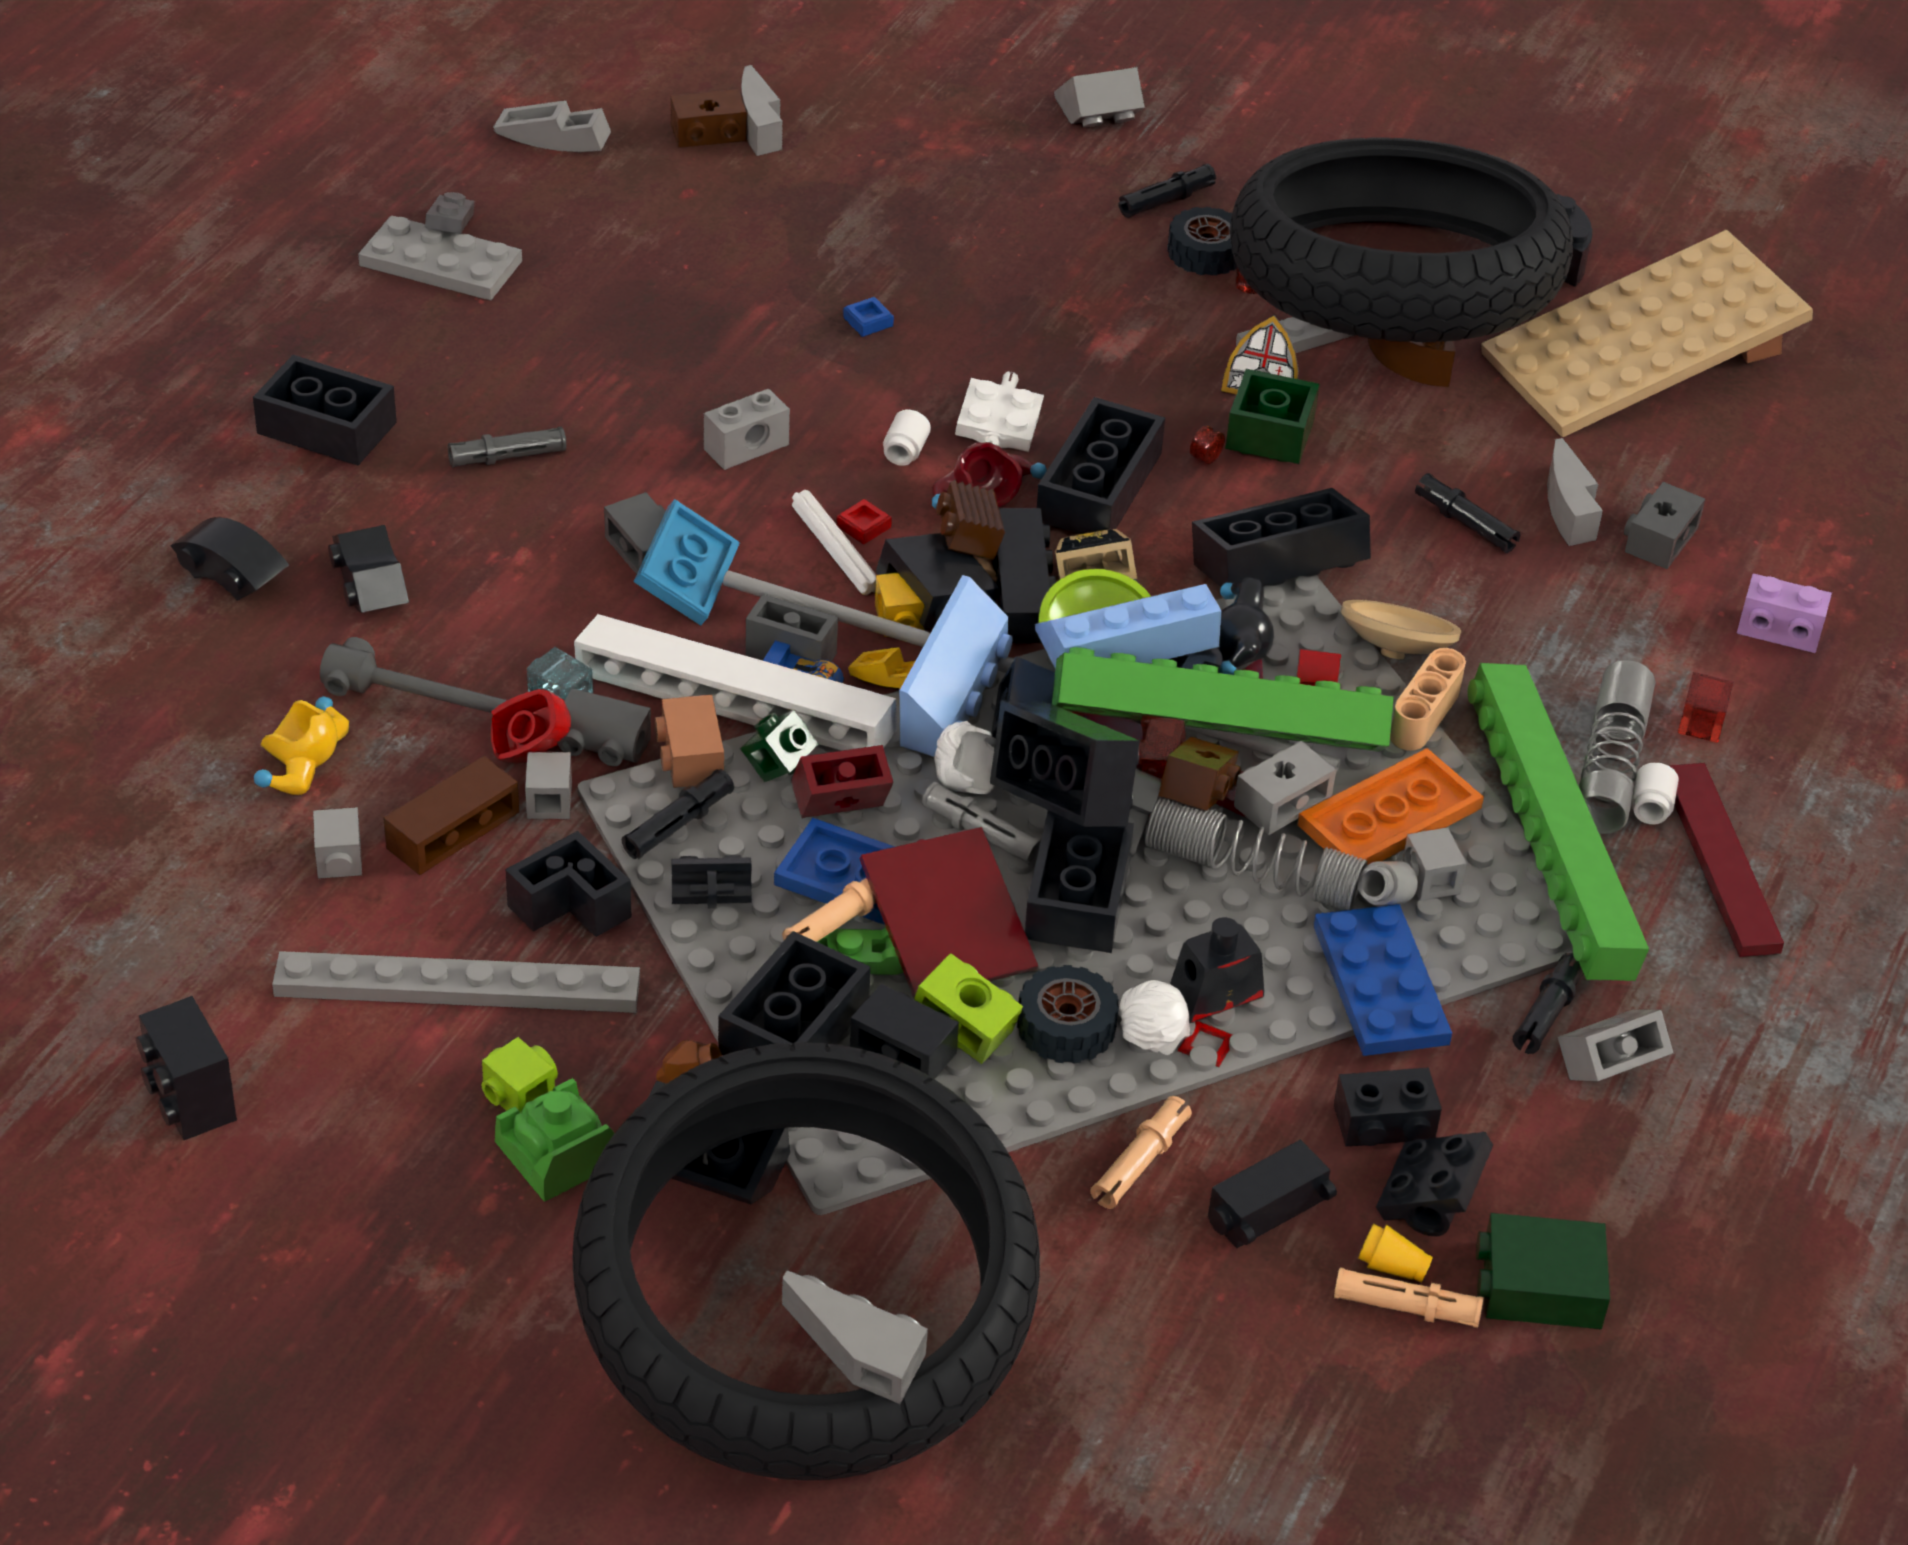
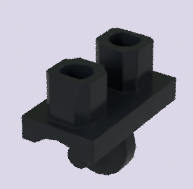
M725 855L724 858L681 856L680 859H671L672 904H708V909H717V904L752 903L751 857L742 858L741 855Z

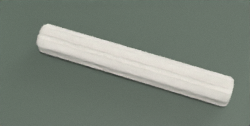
M803 490L801 493L796 492L792 496L794 500L792 507L860 593L863 595H868L871 592L875 593L876 573L812 493L808 490Z

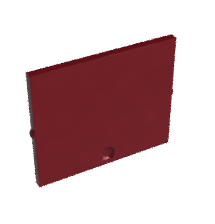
M982 827L927 840L919 839L914 843L870 852L860 856L861 865L913 998L919 985L950 953L962 962L973 966L988 981L1033 971L1038 968V963Z

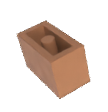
M712 694L662 699V716L655 717V732L657 742H665V746H660L661 765L663 771H670L673 788L696 786L716 769L724 770V749Z

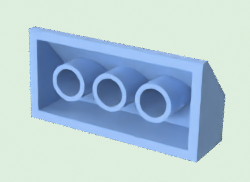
M962 575L899 690L900 746L934 757L937 749V740L948 725H952L955 722L968 721L970 716H977L982 703V693L985 687H992L997 675V664L1000 658L1006 659L1008 657L1013 641L1012 635L1008 634V616L968 576Z
M1203 584L1035 624V631L1055 669L1057 658L1064 652L1069 653V648L1074 647L1094 650V656L1110 658L1112 653L1131 654L1136 656L1135 662L1150 664L1152 659H1171L1219 647L1222 611L1208 586Z

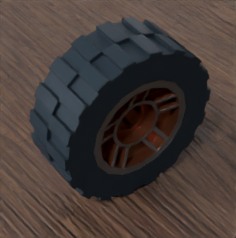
M1194 207L1190 210L1181 211L1179 215H1175L1169 228L1167 247L1169 258L1178 267L1198 275L1207 274L1215 276L1236 270L1238 267L1234 260L1230 241L1232 213L1220 208Z
M1063 965V967L1052 966L1046 968L1045 971H1038L1033 974L1030 980H1026L1023 984V991H1020L1018 1003L1023 1006L1017 1020L1019 1036L1021 1040L1026 1042L1028 1049L1037 1052L1040 1057L1046 1060L1049 1058L1058 1063L1072 1062V1064L1081 1063L1082 1060L1086 1059L1092 1060L1099 1053H1104L1108 1049L1109 1043H1113L1115 1038L1119 1010L1117 993L1114 994L1113 986L1110 982H1106L1103 976L1097 972L1092 973L1084 967L1076 968L1072 967V965Z

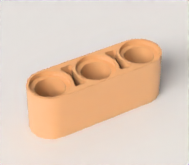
M1450 648L1434 650L1400 695L1395 704L1390 740L1396 747L1407 751L1421 749L1459 697L1466 664L1465 657L1460 652Z

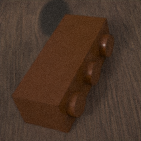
M482 756L383 817L386 849L417 874H423L518 814V781L488 758Z

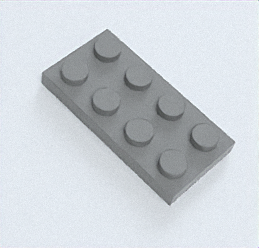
M391 215L359 252L358 257L359 266L492 300L522 262V249L476 238L469 234L425 228L423 223Z

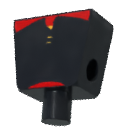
M1221 917L1216 919L1212 923L1210 932L1189 938L1182 945L1170 984L1181 992L1187 1003L1189 1023L1264 997L1263 962L1260 948L1244 927L1231 918Z

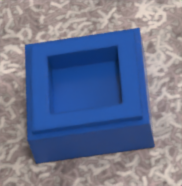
M875 297L843 308V318L862 337L893 327L894 316Z

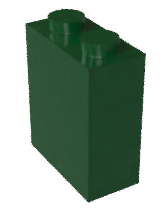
M1490 1213L1486 1232H1478L1476 1242V1259L1484 1261V1269H1480L1478 1274L1477 1297L1481 1296L1485 1299L1486 1318L1602 1329L1610 1302L1605 1223Z

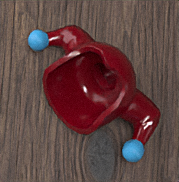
M990 442L975 443L965 448L959 455L953 471L932 485V506L936 509L940 494L942 492L947 493L950 482L956 480L958 484L964 482L965 486L971 484L972 487L978 485L980 489L986 487L987 491L993 489L998 507H1001L1010 502L1018 493L1022 483V476L1032 475L1036 479H1042L1047 471V467L1039 462L1032 464L1019 455H1009L996 444Z

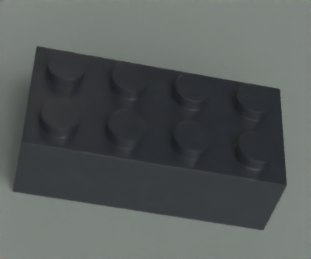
M1094 397L1038 484L1036 508H1041L1042 523L1079 534L1116 529L1162 454L1165 417Z
M1334 488L1192 521L1194 565L1220 587L1224 583L1234 584L1246 577L1258 578L1262 585H1280L1286 579L1298 576H1316L1323 570L1335 567L1348 568L1354 566L1356 562L1371 559L1370 515Z
M1001 700L990 784L1083 827L1128 826L1129 812L1133 804L1132 792L1135 771L1139 763L1140 740L1045 701Z

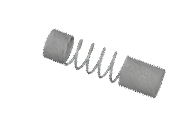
M1630 660L1617 661L1610 664L1603 673L1593 719L1594 724L1590 732L1591 738L1587 746L1588 752L1584 760L1585 766L1581 774L1582 780L1579 783L1580 791L1600 834L1614 833L1621 830L1627 824L1634 791L1633 782L1637 777L1636 768L1640 762L1639 753L1643 747L1642 739L1645 736L1656 683L1654 674L1648 667ZM1598 734H1600V736L1607 741H1602L1597 744L1595 738ZM1610 738L1617 739V740H1631V739L1637 738V740L1632 741V742H1629V743H1625V742H1622V741L1611 740ZM1610 743L1626 746L1634 754L1626 757L1611 755L1602 750L1600 746ZM1639 743L1638 750L1636 751L1631 745ZM1597 748L1604 755L1594 758L1592 752ZM1636 757L1635 764L1633 765L1628 759ZM1614 758L1626 762L1631 768L1624 771L1611 770L1599 764L1597 760ZM1594 762L1601 770L1591 772L1589 766ZM1633 771L1632 779L1625 773ZM1595 797L1605 802L1618 803L1620 806L1616 808H1602L1590 803L1587 798Z
M1161 796L1157 799L1145 831L1144 841L1146 847L1158 849V851L1170 853L1171 855L1182 857L1204 866L1207 865V867L1212 866L1214 869L1222 866L1231 853V870L1235 876L1243 873L1253 858L1252 876L1257 883L1266 878L1274 865L1273 880L1276 889L1280 890L1285 887L1296 871L1295 890L1298 896L1305 895L1314 884L1313 900L1315 902L1326 903L1327 906H1334L1340 910L1343 909V911L1354 908L1360 895L1358 878L1367 866L1366 859L1354 857V855L1350 856V854L1342 853L1336 849L1324 848L1321 860L1311 881L1301 893L1299 891V878L1303 855L1307 845L1306 840L1302 843L1298 857L1288 877L1282 885H1278V866L1286 837L1285 833L1280 837L1278 847L1269 866L1261 878L1258 879L1256 877V863L1260 841L1264 832L1263 826L1259 829L1256 842L1248 859L1237 872L1235 871V852L1243 825L1242 819L1237 824L1235 835L1221 861L1215 865L1214 862L1220 852L1227 829L1228 820L1226 814L1214 812V810L1210 811V809L1205 811Z

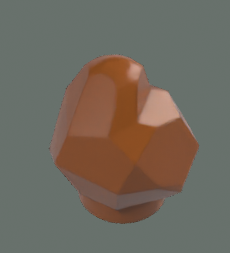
M683 1040L667 1053L663 1059L662 1068L657 1071L656 1080L667 1084L696 1066L721 1057V1051L715 1043L705 1045L695 1041Z

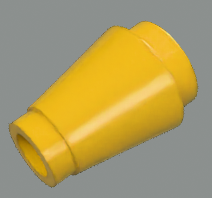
M1373 1224L1358 1259L1368 1263V1269L1410 1280L1414 1279L1422 1283L1433 1256L1426 1254L1425 1251L1387 1224L1384 1228Z

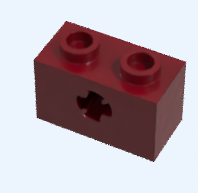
M883 745L801 756L791 779L801 818L883 806L894 783Z

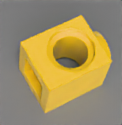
M899 573L876 575L875 608L878 617L924 630V627L920 624L924 603Z

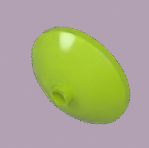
M1106 569L1080 570L1063 577L1048 590L1040 607L1038 623L1151 597V595L1138 582L1119 572Z

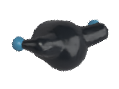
M1246 577L1234 584L1224 583L1220 589V595L1224 599H1234L1237 595L1233 604L1221 610L1219 647L1217 648L1222 654L1220 670L1222 674L1234 675L1236 668L1246 663L1263 659L1272 648L1274 629L1270 618L1262 610L1264 587L1258 578Z

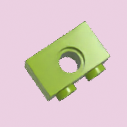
M952 953L919 985L914 997L915 1001L935 1011L943 1012L959 1022L957 1047L980 1064H983L1013 1032L1023 1008L1021 1004L1014 1000L1011 994L996 987L981 976L973 966L962 962Z

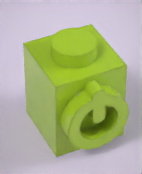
M519 1037L503 1047L496 1048L482 1060V1090L486 1098L493 1105H500L506 1111L516 1106L521 1113L527 1102L533 1101L549 1091H553L555 1087V1079H557L558 1072L551 1056L538 1045L529 1047Z

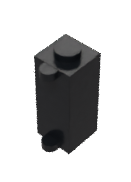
M1300 1139L1213 1186L1208 1218L1217 1233L1225 1235L1236 1248L1254 1242L1257 1237L1318 1203L1330 1200L1337 1195V1190L1329 1180L1330 1169Z

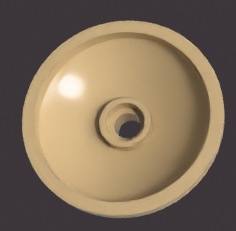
M1347 600L1343 602L1341 608L1345 621L1361 638L1382 648V655L1394 659H1404L1405 654H1429L1436 649L1450 647L1459 641L1461 629L1455 624L1435 615L1404 606L1370 600Z

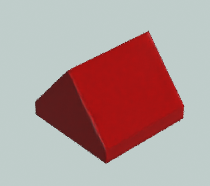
M1300 649L1296 676L1300 678V684L1315 686L1316 681L1338 683L1341 654Z

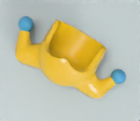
M324 696L317 699L315 706L303 700L293 703L289 712L273 734L266 735L260 744L273 757L286 765V775L274 776L267 770H259L254 775V783L262 788L270 786L281 792L298 796L305 794L309 790L316 767L322 765L331 757L337 742L346 736L349 731V720L333 707L332 699Z

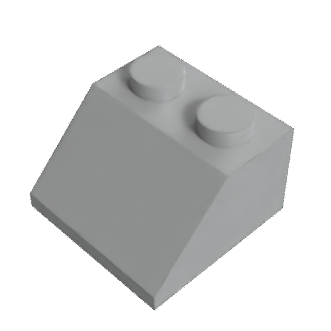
M1137 67L1073 76L1054 91L1055 99L1071 124L1082 123L1083 127L1098 126L1103 124V119L1114 118L1115 123L1131 121L1135 119L1136 113L1145 108Z

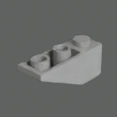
M787 1270L782 1278V1305L853 1385L900 1404L926 1355L928 1329L920 1326L910 1316L891 1314L873 1306L870 1301L862 1296L843 1294L827 1287L825 1283L814 1276H800Z

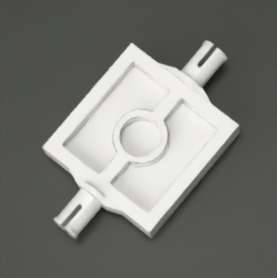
M1006 372L1003 375L1001 385L988 380L971 378L957 422L955 435L971 438L980 443L990 442L998 445L1000 448H1013L1029 452L1044 395L1033 393L1026 389H1016L1019 378L1014 372L1011 381H1009L1011 372Z

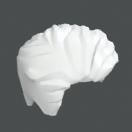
M968 721L955 722L943 730L937 740V749L934 757L936 775L943 787L956 792L988 794L993 790L994 785L990 784L994 747L985 739L992 737L991 732L973 726Z
M1149 980L1128 989L1122 995L1118 1015L1121 1017L1122 1036L1126 1041L1144 1050L1160 1051L1165 1055H1169L1174 1052L1184 1037H1189L1190 1026L1187 1003L1176 987L1162 981Z

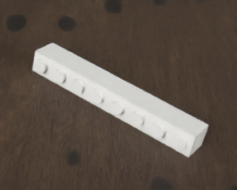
M597 614L574 641L576 673L662 699L712 694L717 715L751 725H756L761 719L773 712L777 716H781L795 710L800 719L806 723L818 744L841 751L883 745L884 748L896 732V698Z

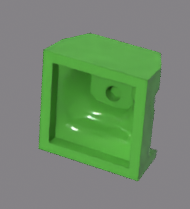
M573 1078L555 1086L553 1091H549L533 1101L527 1102L521 1113L515 1106L496 1116L495 1143L544 1202L588 1180L599 1156L615 1134L607 1124L602 1126L597 1114L579 1096L577 1083Z

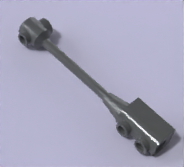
M358 637L348 638L343 645L331 643L325 650L320 665V680L324 683L325 688L335 696H344L348 690L364 693L374 683L489 713L507 701L506 699L379 668L376 664L373 647L367 641ZM572 688L565 699V704L571 716V728L568 735L558 742L560 749L563 752H571V756H578L583 750L598 753L600 760L610 766H618L622 760L637 763L651 739V708Z

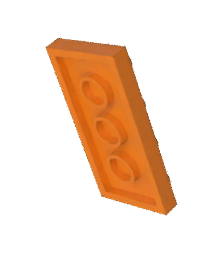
M1426 748L1300 812L1297 826L1323 849L1328 847V849H1336L1342 853L1350 854V856L1361 857L1367 860L1368 865L1372 862L1383 861L1404 850L1407 834L1446 828L1482 809L1484 796Z

